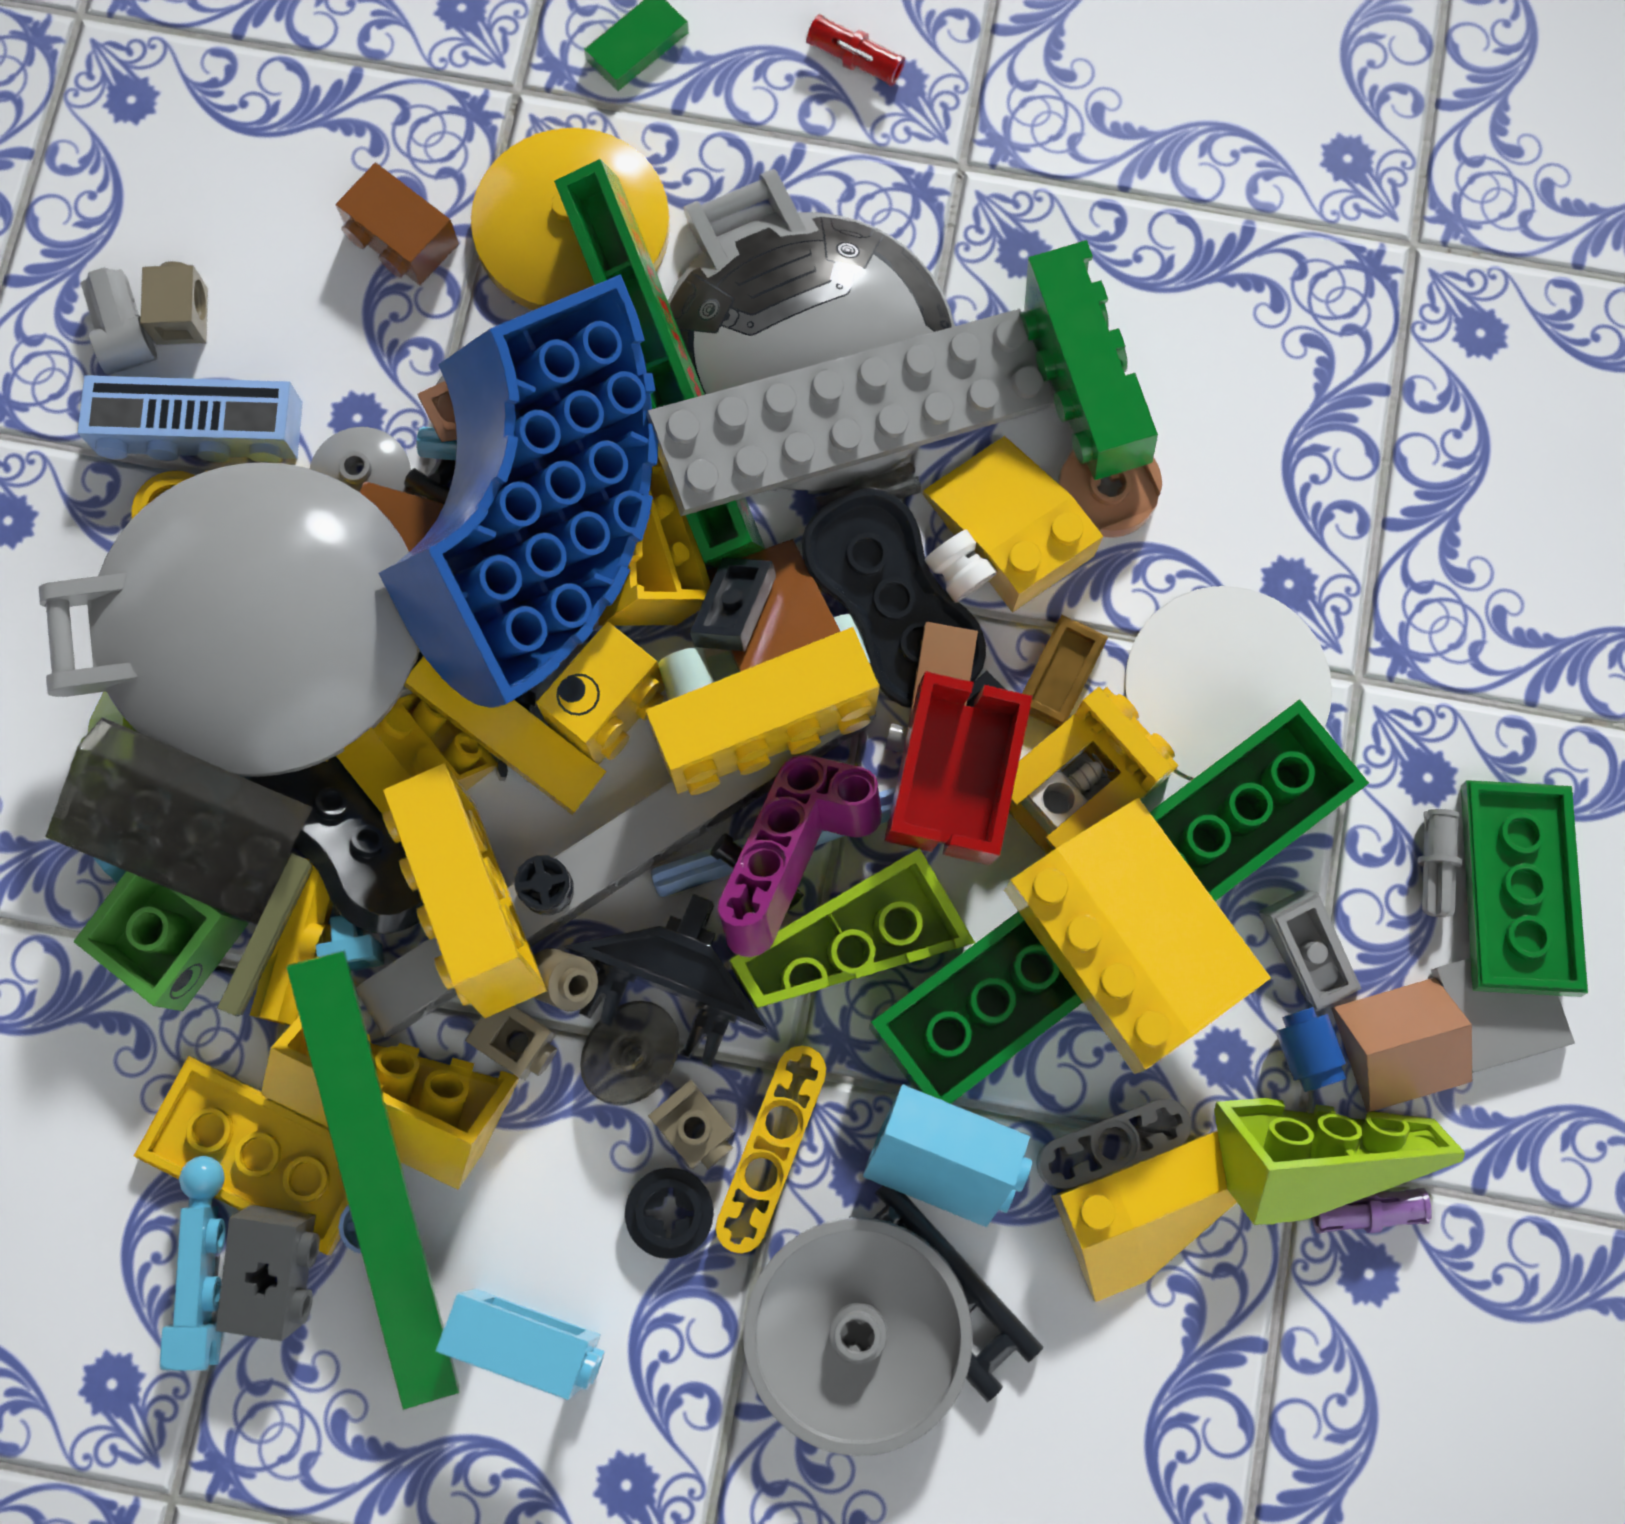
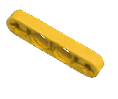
M802 1045L792 1047L782 1055L777 1064L716 1222L717 1238L722 1246L731 1252L742 1254L752 1251L760 1245L768 1229L825 1081V1061L820 1053L812 1047ZM802 1056L812 1059L811 1069L818 1072L814 1081L805 1079L798 1096L810 1098L806 1108L801 1107L790 1098L774 1096L778 1086H781L787 1092L789 1091L793 1081V1074L786 1070L789 1062L798 1063ZM781 1106L788 1107L794 1111L798 1119L796 1131L789 1138L778 1139L770 1135L765 1124L769 1112ZM760 1158L773 1162L778 1172L777 1181L774 1186L762 1192L752 1189L746 1182L745 1177L748 1165L755 1159ZM738 1189L752 1199L769 1201L765 1213L754 1207L750 1224L757 1228L754 1238L744 1237L740 1244L731 1241L732 1231L725 1227L728 1217L738 1218L744 1207V1202H734Z

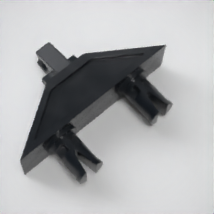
M693 894L683 918L679 919L671 915L665 927L657 926L564 946L569 953L596 963L594 967L599 969L596 993L592 1000L580 1009L579 1012L584 1017L591 1019L605 997L600 1022L611 1027L613 1024L612 1020L628 982L634 983L635 980H638L696 1004L695 1008L699 1009V1012L685 1046L681 1049L679 1055L691 1060L703 1038L707 1037L701 1062L707 1067L712 1068L714 1065L713 1061L729 1022L735 1023L737 1020L767 1032L766 1026L712 948L716 933L705 929L714 908L713 901Z

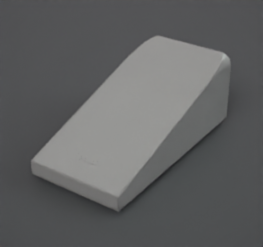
M1303 889L1259 911L1271 939L1310 1008L1314 1007L1315 1013L1362 989L1319 893Z

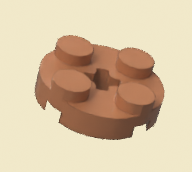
M1073 449L1061 468L1058 484L1073 496L1103 537H1121L1141 528L1153 514L1161 493L1162 475L1155 458H1153V463L1108 476L1111 482L1119 480L1122 484V487L1116 492L1117 496L1109 497L1098 490L1101 479L1094 481L1087 463L1080 464Z

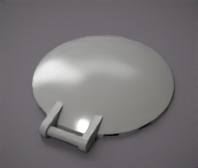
M260 462L225 466L198 474L160 494L127 524L108 552L98 576L49 582L39 586L40 605L46 607L52 672L46 676L47 694L54 697H69L107 692L122 716L152 745L171 757L174 756L187 763L202 767L206 771L231 776L259 777L295 772L320 764L345 751L344 747L358 739L368 729H374L383 720L402 695L400 691L410 674L413 663L416 664L420 649L407 630L378 574L409 553V550L391 521L376 505L344 482L324 473L294 465ZM88 605L93 667L75 670L70 607Z

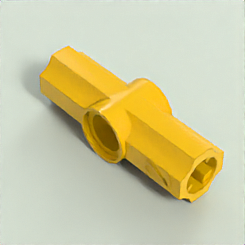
M312 863L313 870L259 980L250 1011V1016L290 1026L298 1018L299 1014L286 966L317 957L316 944L331 942V926L328 923L333 903L319 872Z

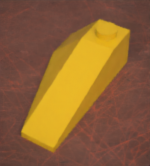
M1217 1130L1185 1142L1161 1154L1052 1195L1094 1302L1147 1282L1237 1203L1227 1189Z

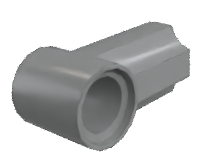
M104 267L88 272L87 278L80 283L94 330L89 332L91 345L103 371L110 375L156 360L157 352L154 342L140 323V315L138 314L128 277L122 269L111 270Z

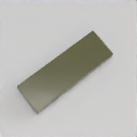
M293 853L291 854L217 1009L237 1017L244 1014L313 870L309 860Z

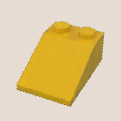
M1006 436L1001 437L925 488L922 492L923 496L953 535L963 530H968L976 541L975 553L979 554L981 558L989 559L997 570V574L989 580V583L1012 613L1092 559L1103 539L1101 532L1073 496Z

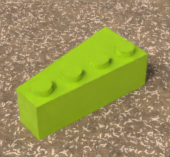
M919 848L780 929L771 947L761 955L753 957L736 955L727 961L753 1006L760 1008L974 944L975 941Z

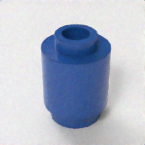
M1314 1007L1282 1017L1285 1028L1275 1032L1293 1080H1300L1304 1092L1322 1088L1346 1079L1342 1065L1347 1063L1328 1014L1317 1017Z

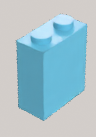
M902 1084L879 1129L862 1177L987 1227L998 1210L1005 1213L1008 1211L1015 1192H1021L1025 1186L1032 1166V1160L1024 1157L1030 1136Z

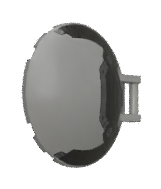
M775 169L760 174L759 181L700 205L696 201L683 207L689 227L702 253L697 256L680 277L668 299V304L705 395L955 326L950 307L939 284L923 262L906 246L878 228L855 219L826 213L797 212ZM768 199L774 213L716 236L710 223ZM920 446L779 488L808 490V494L831 493L854 488L890 472L908 459Z

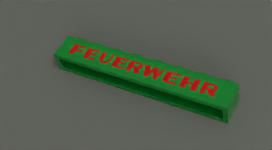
M598 159L554 180L594 284L596 285L620 274L625 283L645 341L640 343L645 360L646 372L653 375L655 391L650 394L652 409L705 395L619 177L601 159ZM746 498L686 515L703 561L711 566L719 567L722 558L741 559L766 549Z

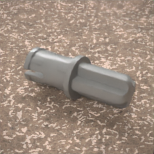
M1430 809L1424 811L1423 856L1418 858V865L1423 867L1422 910L1425 914L1432 917H1449L1455 913L1456 868L1462 867V859L1457 857L1458 820L1460 814L1454 810Z

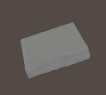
M1471 958L1431 969L1433 978L1435 977L1472 1024V1073L1575 1044L1559 996L1472 991Z

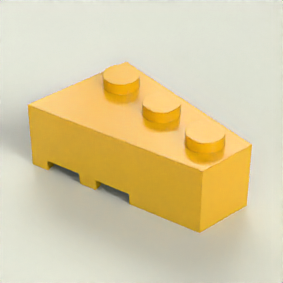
M659 457L657 465L652 467L649 495L653 496L643 539L636 543L632 559L627 567L630 569V572L613 604L607 606L598 619V626H604L607 621L613 626L678 625L700 610L711 583L686 515L680 516Z

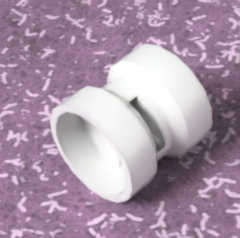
M963 530L954 535L925 558V562L933 573L943 574L947 582L946 591L955 603L972 594L997 574V570L989 559L981 558L979 554L975 553L976 541L968 530Z

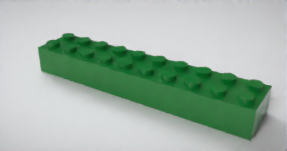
M1299 699L1150 811V814L1213 900L1217 901L1367 786L1369 782ZM1016 912L871 1021L869 1030L915 1090L952 1104L1083 1002L1021 914Z

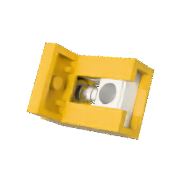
M1098 686L1082 700L1073 716L1019 760L1009 813L1046 855L1139 797L1142 801L1169 778L1179 766L1173 760L1175 753L1169 743L1157 733L1151 735L1137 720L1139 714L1134 705L1125 696L1113 694L1108 687L1102 690ZM1084 753L1092 759L1093 762L1084 760L1085 764L1081 768L1076 767L1077 771L1072 775L1068 773L1069 777L1062 773ZM1108 777L1111 782L1087 801L1084 797V792H1090L1093 784L1099 785L1100 778ZM1050 791L1063 794L1068 800L1069 811L1063 814H1055L1049 811L1043 803V794Z

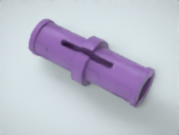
M1416 1188L1396 1192H1379L1314 1216L1312 1221L1315 1231L1319 1234L1349 1229H1364L1367 1233H1380L1383 1227L1429 1224V1219L1432 1217V1209L1427 1191L1424 1188Z

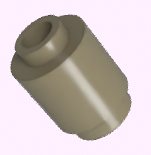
M555 948L544 949L533 955L547 990L535 996V999L564 1011L580 1010L592 1000L597 990L598 977L594 966L588 960Z

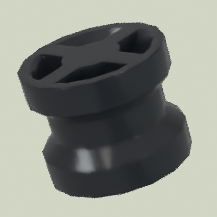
M536 855L527 859L518 868L515 875V890L518 898L532 912L542 916L554 915L563 911L570 904L574 895V881L567 868L557 858L549 855ZM559 884V886L554 887V890L549 895V892L552 890L553 886Z

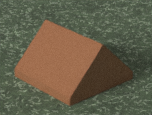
M1435 977L1331 1008L1367 1113L1472 1082V1024Z

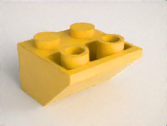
M414 693L399 698L390 712L374 729H368L358 739L344 747L345 751L336 756L381 813L390 810L383 789L443 763L447 764L466 791L492 772L498 764L487 749Z

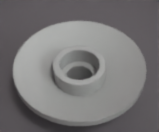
M354 427L334 434L318 448L309 469L344 482L358 492L364 482H371L405 493L409 491V488L404 485L405 478L411 470L407 454L396 439L386 432L375 428ZM359 462L364 464V469L361 473L357 475L348 474V469L353 464Z

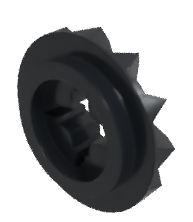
M662 1168L643 1176L632 1188L625 1206V1222L632 1240L644 1252L663 1259L679 1258L696 1250L708 1237L714 1218L713 1202L709 1190L694 1174L678 1168ZM669 1188H673L676 1206L685 1208V1211H694V1216H685V1219L675 1221L674 1229L671 1230V1238H667V1229H664L665 1224L662 1219L655 1218L654 1215H646V1210H655V1207L664 1206Z

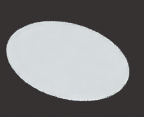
M1232 586L1207 587L1174 598L1157 610L1144 624L1131 647L1127 661L1126 695L1127 699L1138 711L1139 718L1137 720L1151 735L1157 733L1169 743L1175 753L1173 760L1179 765L1176 770L1193 779L1299 699L1324 728L1328 720L1332 700L1331 675L1326 656L1316 636L1308 625L1286 605L1270 596L1251 589Z

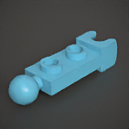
M199 1156L191 1159L182 1168L179 1176L181 1190L189 1197V1207L181 1208L174 1322L172 1325L162 1328L161 1370H207L208 1365H218L220 1359L221 1332L216 1331L217 1322H211L212 1312H216L219 1307L221 1278L214 1276L216 1253H221L224 1247L225 1222L223 1219H218L219 1206H212V1198L222 1189L225 1176L220 1163L212 1157Z

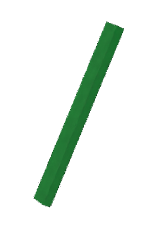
M342 950L289 964L286 968L402 1409L406 1410L458 1394L460 1386L452 1357L436 1351L444 1325L346 951Z

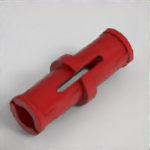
M821 14L814 18L807 33V44L814 45L841 59L843 67L851 71L858 68L886 82L889 86H894L904 68L906 60L904 56L897 55L869 40L868 33L860 29L853 32L826 19ZM839 41H842L848 44L849 46L872 56L873 59L871 60L865 57L864 55L841 45Z

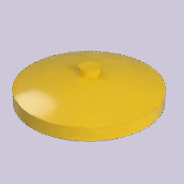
M559 128L540 132L519 141L504 151L492 163L482 177L473 199L471 230L480 262L491 281L499 290L516 303L530 310H536L595 285L554 180L598 159H601L619 177L655 271L658 270L666 253L670 235V215L667 196L657 172L648 160L634 147L613 135L585 128Z

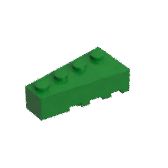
M1084 240L1028 257L1024 311L1019 312L1028 340H1033L1036 347L1037 367L1043 377V381L1050 380L1055 390L1054 404L1061 422L1068 421L1074 433L1072 434V445L1076 458L1080 464L1087 463L1095 481L1153 463L1158 433L1136 373L1127 375L1124 373L1128 367L1126 345L1119 328L1110 331L1108 329L1109 319L1105 306L1108 296L1102 280L1091 282L1088 274L1089 261H1092L1093 255L1088 241Z

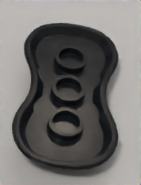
M876 488L849 492L821 508L811 518L804 530L802 537L804 562L816 583L839 601L856 621L863 636L865 648L871 662L870 666L879 684V689L897 704L911 708L923 629L926 622L978 631L970 681L974 682L982 671L986 659V643L983 631L971 612L960 602L955 603L931 573L925 562L920 529L910 509L898 497Z
M336 756L328 759L327 762L324 761L295 772L272 776L241 777L238 790L240 802L250 820L266 833L293 846L308 858L319 872L331 902L346 920L361 929L380 934L400 932L420 922L417 908L424 906L419 889L412 891L402 873L399 860L407 857L402 842L395 843L385 825L382 813Z

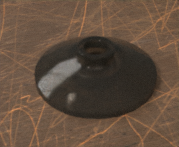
M632 1001L618 1006L612 1020V1026H606L599 1020L585 1041L580 1061L581 1076L589 1092L602 1102L620 1106L633 1104L645 1099L664 1083L675 1065L680 1042L677 1025L673 1017L665 1009L649 1001Z

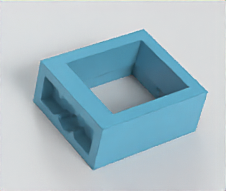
M478 1288L457 1293L436 1348L438 1352L566 1400L573 1397L581 1388L587 1390L590 1384H594L605 1354L604 1350L596 1348L601 1334Z

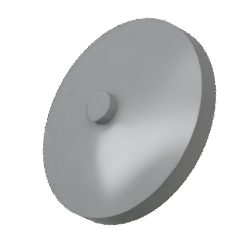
M859 1217L832 1220L816 1225L790 1240L775 1254L757 1279L750 1295L744 1320V1353L749 1374L759 1397L770 1413L789 1432L817 1448L832 1453L852 1456L877 1455L902 1448L918 1440L937 1425L951 1409L964 1385L970 1366L972 1354L971 1316L967 1299L956 1274L940 1253L927 1241L912 1231L883 1220Z

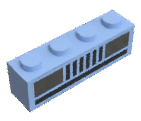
M84 375L78 434L96 454L110 459H124L127 457V454H147L154 459L164 461L176 460L179 455L198 456L211 462H226L229 460V457H249L251 460L259 463H278L281 458L298 459L303 402L291 382Z

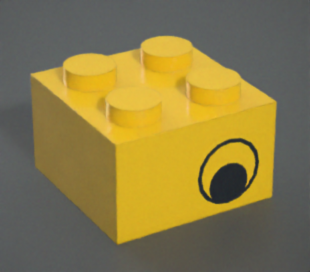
M607 621L536 701V704L551 729L599 765L605 757L608 760H612L624 749L630 739L627 732L639 718L644 721L648 720L645 710L663 702L664 696L661 693L665 688L657 660Z

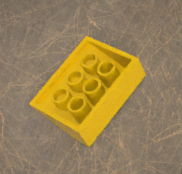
M1139 797L1051 851L1013 877L1003 890L1134 1074L1147 1070L1271 979Z

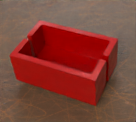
M925 671L917 687L884 841L916 849L920 848L932 852L938 843L944 844L942 855L990 866L1001 853L1033 696L984 685L975 699L974 707L965 706L964 704L972 692L974 682Z

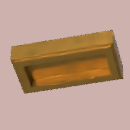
M1061 615L1022 694L1033 696L1029 712L1030 716L1056 729L1068 720L1108 636L1067 616Z

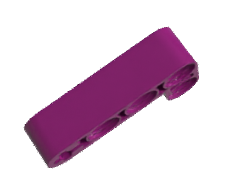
M810 755L792 757L782 765L719 900L718 911L727 945L734 953L744 957L761 955L771 947L822 830L849 837H863L877 830L881 824L882 810L878 783L875 775L870 770Z

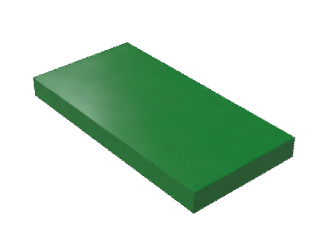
M1466 780L1461 785L1472 991L1582 997L1588 993L1572 786Z

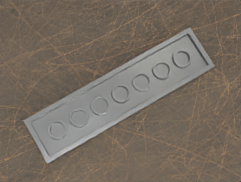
M1016 309L648 410L646 416L649 424H653L658 440V457L680 516L1049 408L1054 404V394L1049 381L1044 382L1038 370L1036 362L1037 351L1033 341L1028 340L1019 314L1021 310Z

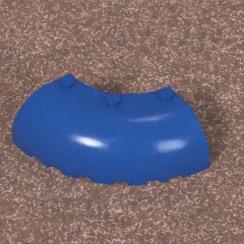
M621 274L492 327L438 364L447 384L456 422L457 453L452 485L436 522L425 537L403 558L378 574L407 630L430 665L461 696L483 707L492 708L508 704L541 683L560 666V663L568 657L577 645L582 644L594 631L592 628L605 608L612 605L620 593L630 572V569L627 567L632 559L636 543L643 539L653 496L649 495L652 467L657 465L658 440L653 424H649L646 416L647 411L652 409L650 394L655 391L652 373L646 372L645 360L640 343L645 341L638 315Z

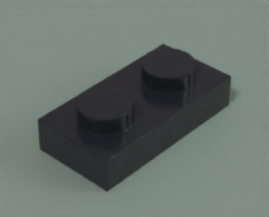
M722 558L690 630L694 647L745 652L776 578L772 561Z

